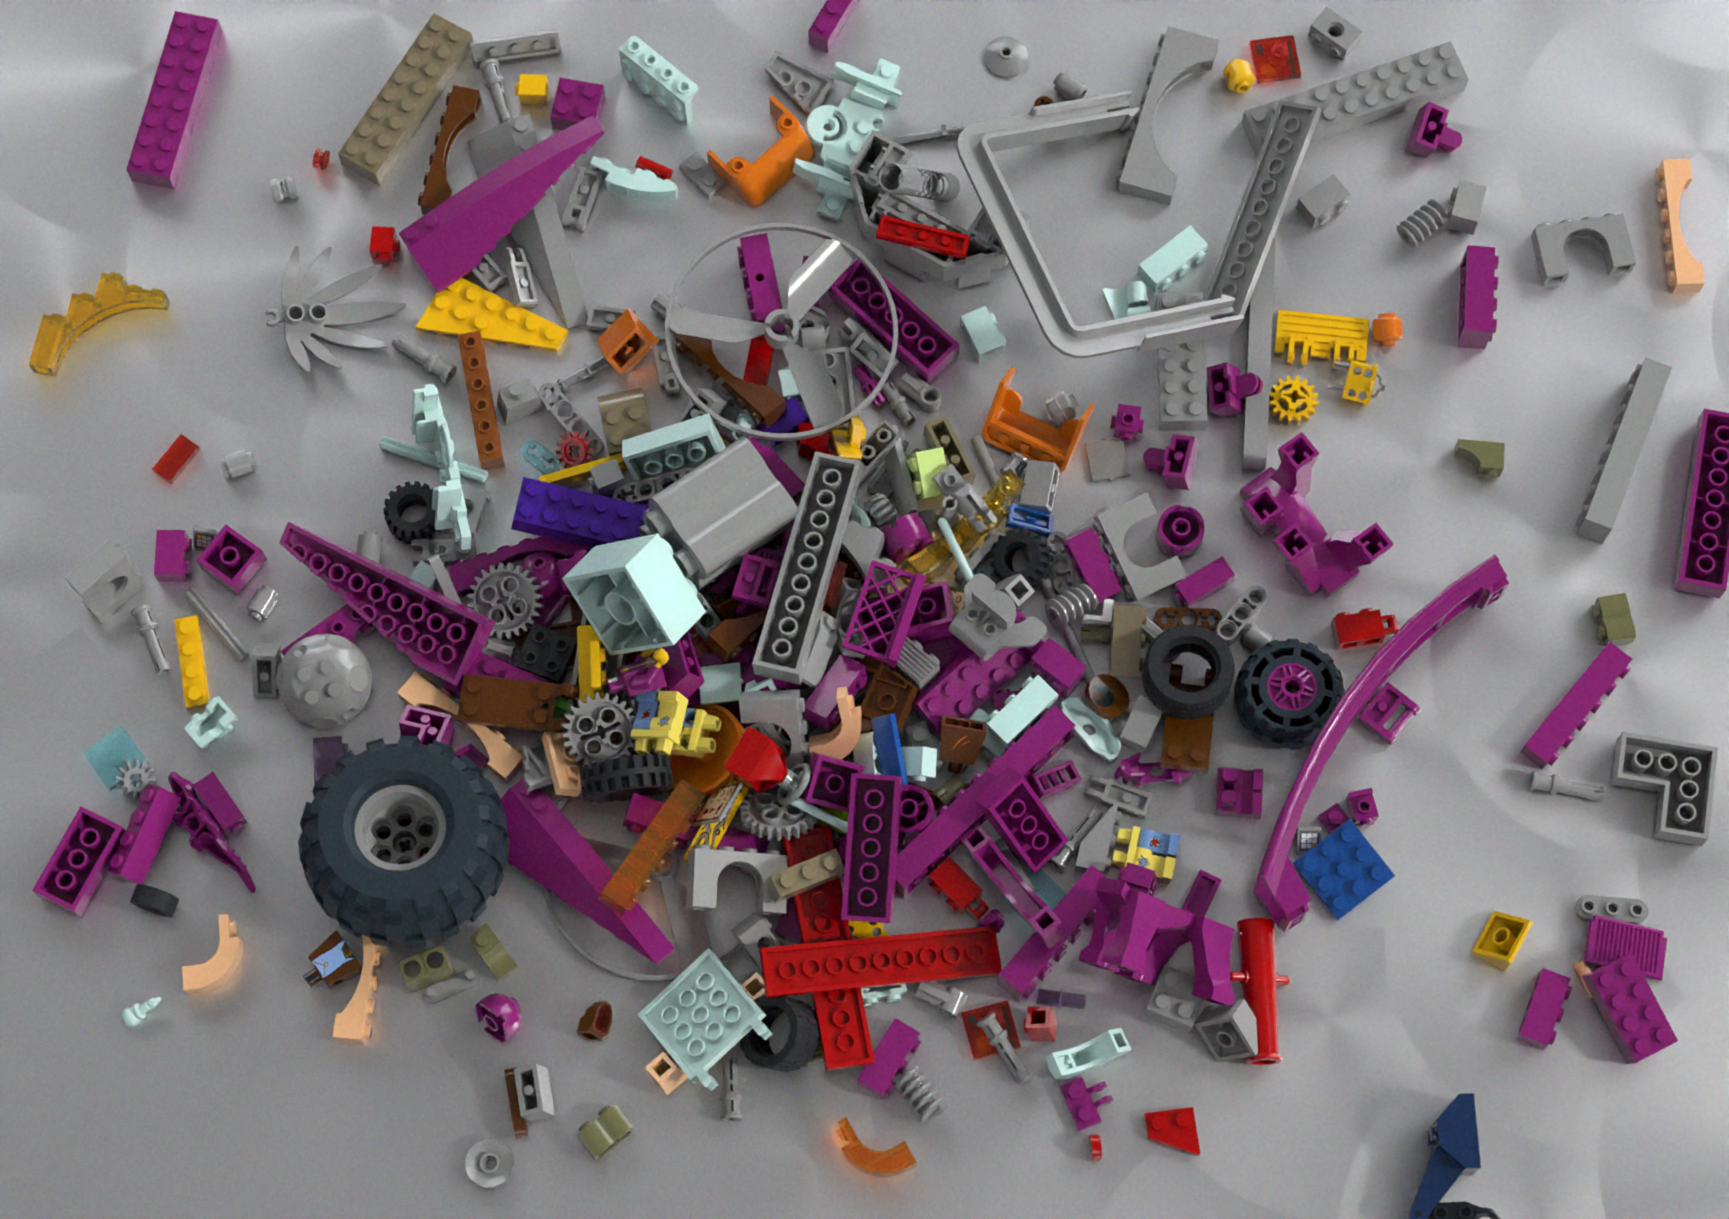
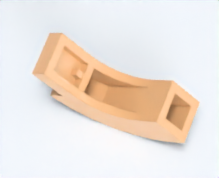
M847 686L837 688L836 700L841 717L840 724L829 733L809 736L810 756L812 752H817L843 759L857 744L861 732L862 710L861 706L855 707L853 695H848Z
M229 914L218 915L220 942L215 955L203 964L182 966L183 991L187 995L201 994L216 989L225 983L237 969L243 953V941L240 937H233V935H237L236 921H233Z

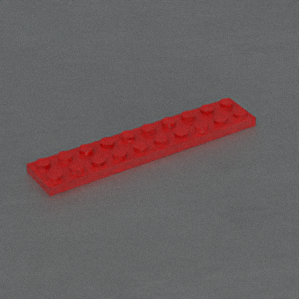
M830 826L813 828V830L807 829V834L800 832L799 838L791 835L790 840H787L785 837H782L785 855L788 857V868L834 850ZM840 878L793 896L802 944L851 939L848 920H841L843 892ZM861 989L812 993L814 1011L819 1025V1039L825 1071L873 1064L875 1060Z
M995 926L765 947L759 950L766 998L999 975L1002 971Z

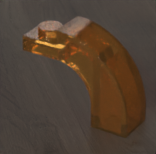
M847 1117L838 1121L839 1129L836 1132L842 1143L846 1141L848 1143L841 1148V1152L847 1161L858 1170L872 1176L891 1177L907 1172L917 1166V1162L905 1141L885 1151L871 1150L860 1142Z

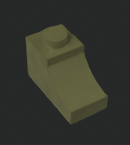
M1458 439L1454 448V456L1462 457L1471 462L1477 470L1476 475H1483L1484 478L1494 479L1500 477L1504 469L1505 443Z
M487 923L467 937L471 946L498 981L518 967Z

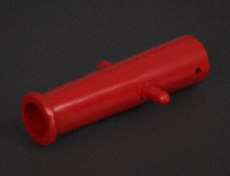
M1269 918L1242 919L1236 922L1241 971H1230V981H1239L1242 984L1243 999H1245L1256 1017L1258 1043L1257 1055L1246 1057L1245 1062L1251 1065L1276 1064L1283 1060V1057L1279 1055L1277 984L1288 985L1290 978L1276 973L1274 920Z

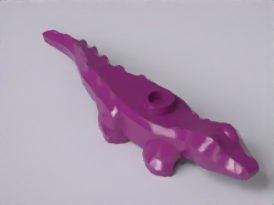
M171 772L168 780L173 794L182 798L179 803L181 810L175 812L173 816L174 823L181 828L185 827L191 834L189 840L191 847L199 852L207 851L220 862L229 866L240 876L251 893H255L256 887L246 869L247 866L243 864L240 856L234 854L235 850L228 846V840L224 838L223 830L218 825L213 814L198 800L193 783L182 778L178 773Z

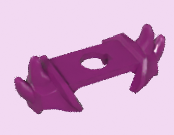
M1139 752L1127 759H1121V764L1114 776L1115 779L1122 776V782L1126 785L1128 781H1132L1133 786L1141 787L1143 783L1175 781L1177 785L1182 783L1183 778L1185 781H1188L1191 771L1161 768L1160 762L1139 763L1138 761L1142 756ZM1157 768L1165 771V773L1160 776H1153L1150 774V770Z

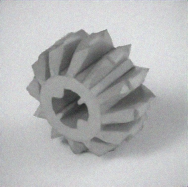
M877 493L868 498V501L864 503V510L879 530H882L888 524L890 527L897 524L896 519L900 518V515L885 495Z
M134 758L133 765H130V762L125 760L124 763L127 768L124 769L118 766L117 770L122 775L114 776L115 780L122 781L116 785V788L118 790L125 788L122 793L125 797L132 791V799H136L137 792L140 791L141 794L148 782L156 781L154 776H148L154 772L153 767L146 769L148 762L145 760L139 766L138 758ZM136 773H139L138 776L141 780L138 783L135 781V784H132L130 776L132 774L136 776Z

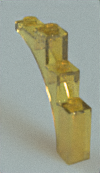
M101 273L95 297L88 293H81L80 295L72 293L66 318L59 314H51V316L43 314L29 366L34 373L56 377L61 363L70 348L92 327L114 315L132 310H168L170 301L162 290L155 288L146 290L133 284L128 286L125 278L119 273Z
M1011 469L1004 471L997 482L982 498L987 507L996 516V522L987 524L977 514L975 517L981 519L987 527L983 532L978 533L965 517L961 518L951 527L963 554L970 552L981 536L999 526L1008 514L1006 512L1025 487L1026 484ZM942 535L919 553L908 558L900 570L915 575L917 573L927 575L924 583L926 584L943 575L955 557L944 535ZM899 577L908 587L910 580Z

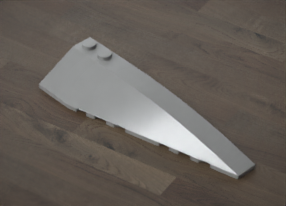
M530 114L509 119L467 141L477 178H481L511 158L538 144ZM550 186L545 191L546 195L521 221H516L511 227L510 235L518 248L524 250L527 262H529L533 273L538 278L545 293L549 296L556 311L569 330L587 325L588 314Z

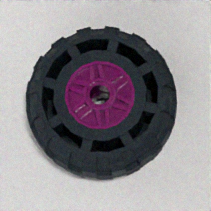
M1298 639L1274 640L1261 648H1257L1243 663L1234 686V705L1243 727H1246L1252 733L1251 736L1259 742L1263 741L1276 749L1289 748L1290 750H1298L1308 745L1312 746L1345 693L1340 669L1336 668L1333 663L1334 660L1327 653L1324 654L1317 649L1318 646L1310 642L1308 644L1299 642Z

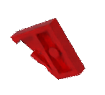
M1193 1107L1144 1113L1147 1139L1190 1152L1195 1156L1200 1155Z

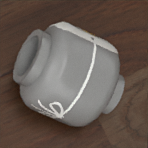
M1060 391L1046 400V407L1043 409L1052 424L1056 422V424L1062 425L1066 420L1077 416L1076 407L1079 404L1073 394L1068 396L1066 392Z

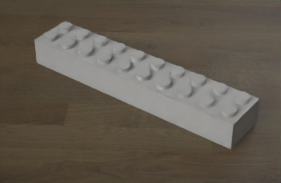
M1450 41L1244 111L1241 123L1258 158L1279 100L1317 106L1322 110L1310 143L1425 105L1428 102H1434L1463 92L1468 82V76Z
M815 451L799 504L798 514L793 524L753 659L754 675L771 677L772 679L801 685L862 475L861 461Z

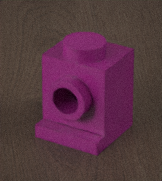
M1372 788L1350 792L1346 797L1349 813L1355 825L1360 824L1361 827L1373 825L1374 821L1379 817ZM1366 804L1368 810H1362L1360 805Z

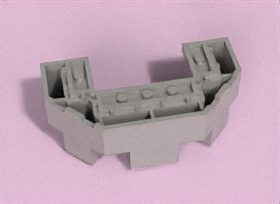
M872 130L849 165L854 210L861 235H864L865 239L885 249V261L922 281L925 280L928 274L942 281L956 279L958 289L989 282L990 271L1006 267L1009 261L983 207L969 229L966 230L904 195L883 190L879 183L881 169L888 163L906 165L912 156V151ZM1020 210L1029 229L1030 215ZM881 215L971 236L965 260L876 239Z

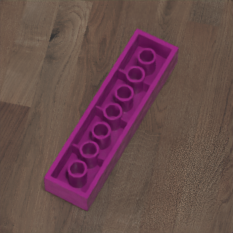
M175 11L126 168L132 181L175 190L223 31L218 19Z
M1704 408L1697 421L1673 590L1720 599L1726 591L1729 574V413Z

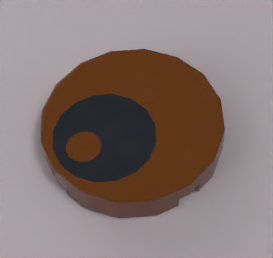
M1100 674L1093 677L1086 685L1085 698H1088L1090 709L1104 719L1119 718L1128 709L1130 703L1128 691L1117 678L1108 674Z

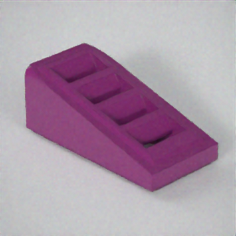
M1072 760L1034 774L1027 780L1040 800L1082 781ZM1064 769H1066V771H1067V773L1069 774L1071 780H1069V781L1067 780V778H1066V776H1065V774H1064V772H1063ZM1055 773L1058 774L1062 784H1059L1055 776ZM1046 777L1049 778V780H1050V782H1051V784H1052V786H1053L1052 788L1050 787V785H1049V783H1048Z

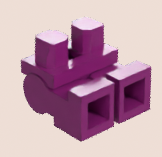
M1218 768L1217 814L1226 817L1261 820L1263 769Z

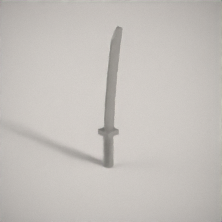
M946 124L941 125L942 129L890 138V140L899 145L943 138V141H948L947 137L958 136L966 126L946 128Z

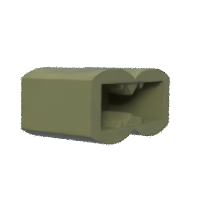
M1626 594L1597 597L1595 605H1592V612L1594 618H1598L1600 627H1598L1600 641L1603 640L1605 647L1609 642L1614 645L1633 642L1636 638V633Z
M616 1104L612 1107L607 1105L598 1113L599 1117L595 1121L591 1122L588 1120L578 1129L580 1131L577 1134L578 1139L595 1160L600 1159L635 1131L633 1125Z

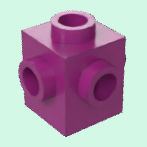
M1118 404L1117 415H1112L1110 429H1114V438L1124 442L1136 441L1137 434L1143 431L1144 420L1140 419L1141 407Z

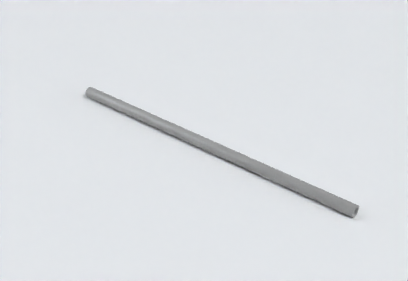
M981 435L975 436L970 441L1007 516L1008 505L1013 502ZM1022 547V550H1023V552H1024V554H1025V556H1026L1028 562L1030 563V561H1031V551H1030V548H1029V547ZM1049 577L1047 580L1042 578L1041 582L1043 584L1040 587L1048 601L1057 596ZM1069 621L1066 625L1061 624L1060 629L1073 656L1086 666L1084 680L1088 684L1096 675ZM1111 718V719H1108V720H1109L1110 724H1112V723H1114L1117 719H1116V718Z

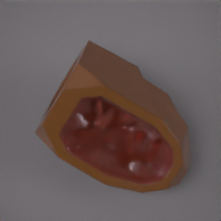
M598 1001L587 1008L585 1015L580 1018L577 1035L592 1042L603 1041L612 1023L613 1011L611 1005L607 1001Z

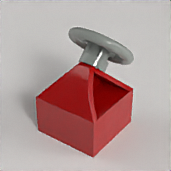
M749 726L724 766V769L738 782H742L758 793H762L776 784L779 785L777 800L781 805H789L796 801L804 792L811 776V768L806 763H799L791 770L788 769L785 752L776 742ZM785 790L788 791L786 798H784Z

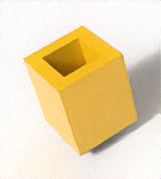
M520 74L519 82L515 83V96H519L520 104L547 105L549 89L547 75Z

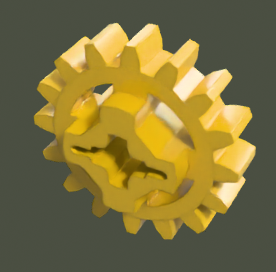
M1287 376L1286 382L1279 379L1277 385L1272 386V393H1269V400H1271L1269 408H1274L1273 416L1280 415L1279 422L1286 419L1287 425H1290L1292 421L1300 425L1301 419L1307 422L1309 415L1314 416L1316 411L1314 408H1317L1319 403L1316 401L1318 393H1312L1315 386H1307L1308 379L1301 382L1299 381V376H1296L1295 380H1291V377ZM1291 398L1295 399V403L1291 402Z

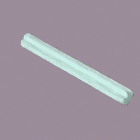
M382 436L379 443L381 449L441 469L440 464L436 465L434 452ZM456 460L460 476L480 483L486 482L488 478L487 470Z

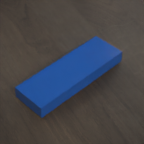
M895 714L871 718L881 775L901 776L902 786L908 784Z

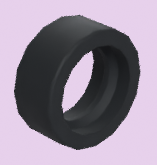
M137 884L130 903L148 912L173 918L179 898L158 888Z

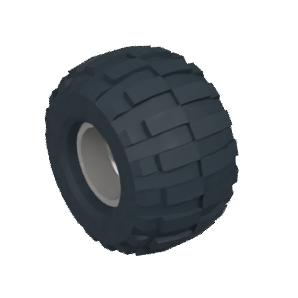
M400 736L398 743L384 744L383 738L367 742L366 751L356 756L349 751L337 759L335 763L337 770L333 774H322L313 787L314 799L312 803L306 802L300 821L302 834H300L298 845L300 861L308 886L327 916L336 919L342 929L358 938L361 935L370 937L371 942L375 945L392 948L395 942H406L409 949L425 947L426 939L439 935L444 941L458 934V926L466 920H470L473 923L487 908L486 901L489 896L494 897L504 878L503 869L509 859L510 842L506 815L503 811L501 799L493 783L484 778L482 769L465 755L461 758L455 756L454 749L449 745L433 740L432 744L423 745L417 736ZM404 819L411 820L408 826L403 827L399 824ZM424 830L433 831L429 837L421 836ZM382 832L390 833V836L386 839L379 838ZM409 847H411V851L406 850L405 853L402 851V849H408ZM382 855L391 856L387 862L379 859Z

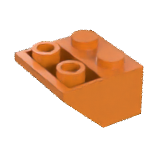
M629 308L597 339L605 359L620 375L629 373L660 342Z

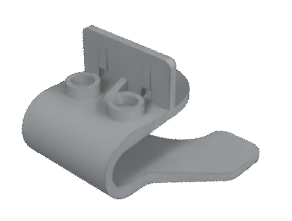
M977 574L964 587L965 608L951 622L949 632L984 661L989 660L1002 648L1035 646L1046 635V626L1034 616L1014 624L1016 619L1014 601L1006 593L995 590V583L986 575Z

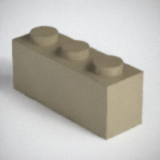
M946 415L926 423L923 435L930 449L943 447L946 466L952 464L964 481L973 485L976 474Z
M1113 603L1109 658L1110 676L1139 677V671L1143 669L1144 657H1140V648H1145V634H1141L1142 624L1146 625L1147 611L1143 610L1141 604Z
M834 849L769 876L765 883L776 904L840 878L845 872V867L837 850Z

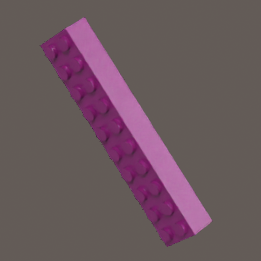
M1056 705L1050 710L1046 708L1038 716L1039 721L1034 726L1029 724L1021 732L1022 737L1017 742L1015 740L1011 741L1005 747V753L1000 758L994 757L988 763V769L983 774L980 772L976 774L970 781L971 786L966 790L961 789L953 797L955 801L950 806L944 805L936 813L937 818L929 826L920 831V834L915 839L911 837L902 845L901 848L903 850L897 855L895 890L904 899L962 844L959 837L978 823L981 826L987 820L974 799L1001 773L1010 768L1024 776L1027 781L1073 738L1075 724Z

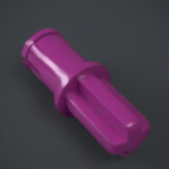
M861 364V366H856L852 372L860 382L861 390L869 396L877 386L878 381L873 379L866 365ZM880 391L872 403L874 406L879 407L886 402V399Z

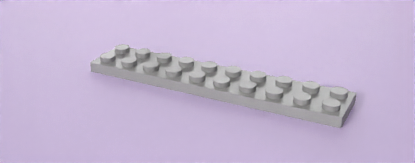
M1279 100L1203 300L1218 299L1222 294L1234 297L1235 302L1232 305L1234 312L1228 316L1245 315L1322 110L1317 106Z

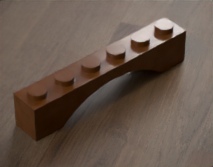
M453 85L451 93L447 94L446 113L443 112L440 119L441 131L440 133L437 132L435 136L436 149L429 158L430 171L429 173L426 172L423 184L425 189L423 193L419 194L418 206L421 207L423 215H426L453 196L446 175L448 155L459 134L477 119L482 101L479 90Z
M674 333L675 347L682 355L686 354L690 358L691 363L697 369L701 368L711 382L719 384L722 392L726 396L731 395L738 407L742 410L746 409L757 424L761 423L768 429L787 413L785 399L772 387L746 382L728 372L717 360L712 350L711 339Z
M763 609L755 614L738 619H725L708 634L705 644L725 663L731 658L736 659L743 652L745 645L748 643L750 645L753 644L760 637L759 633L763 629L768 610Z

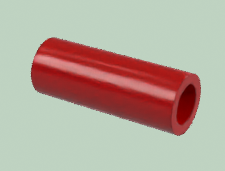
M639 156L635 168L650 170L656 177L662 180L671 179L673 175L672 169L643 156Z

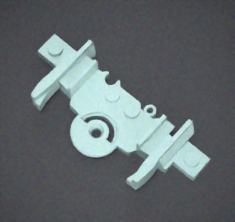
M880 58L874 74L870 75L842 62H836L829 79L840 80L855 86L850 97L843 98L839 107L832 105L816 107L807 118L806 131L810 139L822 147L819 160L823 163V166L821 167L796 158L792 170L798 176L818 183L816 191L824 194L817 212L818 215L838 222L847 198L853 200L849 165L872 130L877 133L879 132V129L875 128L872 123L883 122L882 112L885 104L887 103L892 106L898 104L902 92L892 87L901 66ZM838 118L843 127L842 135L834 141H824V137H833L838 133L839 122L836 119ZM824 125H830L832 130L826 131Z
M426 384L424 388L413 390L411 431L412 434H416L417 444L435 442L437 447L436 451H434L436 465L440 464L441 466L439 478L441 484L445 483V486L433 488L432 510H435V529L453 528L455 542L459 541L461 550H467L471 548V533L467 520V509L461 487L457 461H454L453 458L454 443L450 439L437 386L434 387V384Z

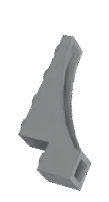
M848 520L840 550L855 565L864 582L872 560L897 568L896 564L890 559H879L885 543L884 533L881 530L872 526L867 528L859 525L856 521ZM874 568L872 576L876 583L887 579L884 571ZM890 582L879 587L883 597L889 596L892 588ZM875 589L869 591L870 593L878 595Z

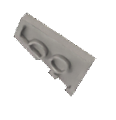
M775 51L765 67V73L808 115L816 107L821 106L834 85L833 79H829L826 75L778 51Z

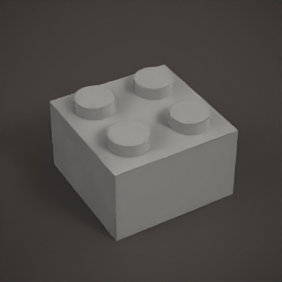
M1164 965L1145 1015L1190 1033L1203 1002V999L1191 995L1195 977Z

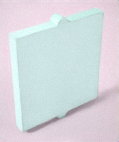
M740 662L700 667L705 681L699 687L701 705L739 701L742 694V684L744 683L743 679H741Z

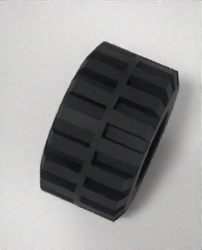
M414 481V485H411L410 482H404V487H401L400 484L396 486L397 491H390L388 494L390 499H385L384 504L386 507L383 508L384 518L392 535L394 534L399 541L403 539L405 544H409L414 539H427L429 537L434 539L437 536L436 531L440 532L441 530L435 529V510H432L433 488L430 490L429 485L425 483L421 486L418 481ZM419 504L427 508L425 516L416 522H407L401 518L404 510L411 505Z
M1014 528V532L1011 530L1005 531L1006 536L1000 535L997 538L999 540L998 544L993 543L992 545L995 548L994 552H990V557L993 558L990 566L995 569L993 570L995 576L999 577V580L1002 581L1012 575L1022 574L1033 589V585L1040 586L1043 584L1041 579L1047 580L1049 575L1046 573L1048 570L1052 571L1053 568L1050 562L1054 561V556L1050 555L1053 551L1047 545L1048 542L1028 529ZM1022 547H1029L1031 551L1029 565L1024 570L1015 572L1012 566L1014 554Z

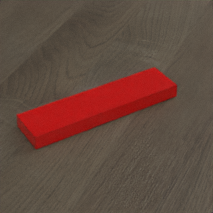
M881 215L876 233V239L964 260L971 240L969 235Z

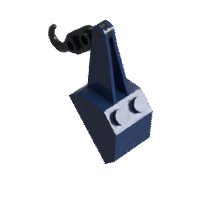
M1474 1093L1458 1094L1432 1123L1429 1130L1426 1131V1143L1431 1145L1432 1154L1408 1212V1219H1480L1482 1217L1501 1219L1498 1213L1491 1208L1479 1207L1469 1202H1440L1460 1175H1473L1481 1168Z

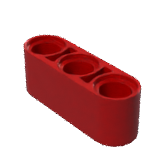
M764 335L751 339L743 380L767 386L774 348L768 345Z

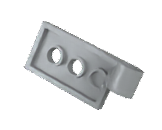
M824 326L801 328L802 347L822 355L831 378L836 381L835 388L843 405L839 418L841 419L855 409L849 347L826 349ZM848 423L840 426L839 428H846L848 426Z

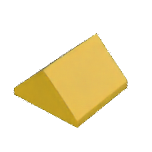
M1494 911L1472 952L1505 971L1512 963L1533 922L1528 919Z

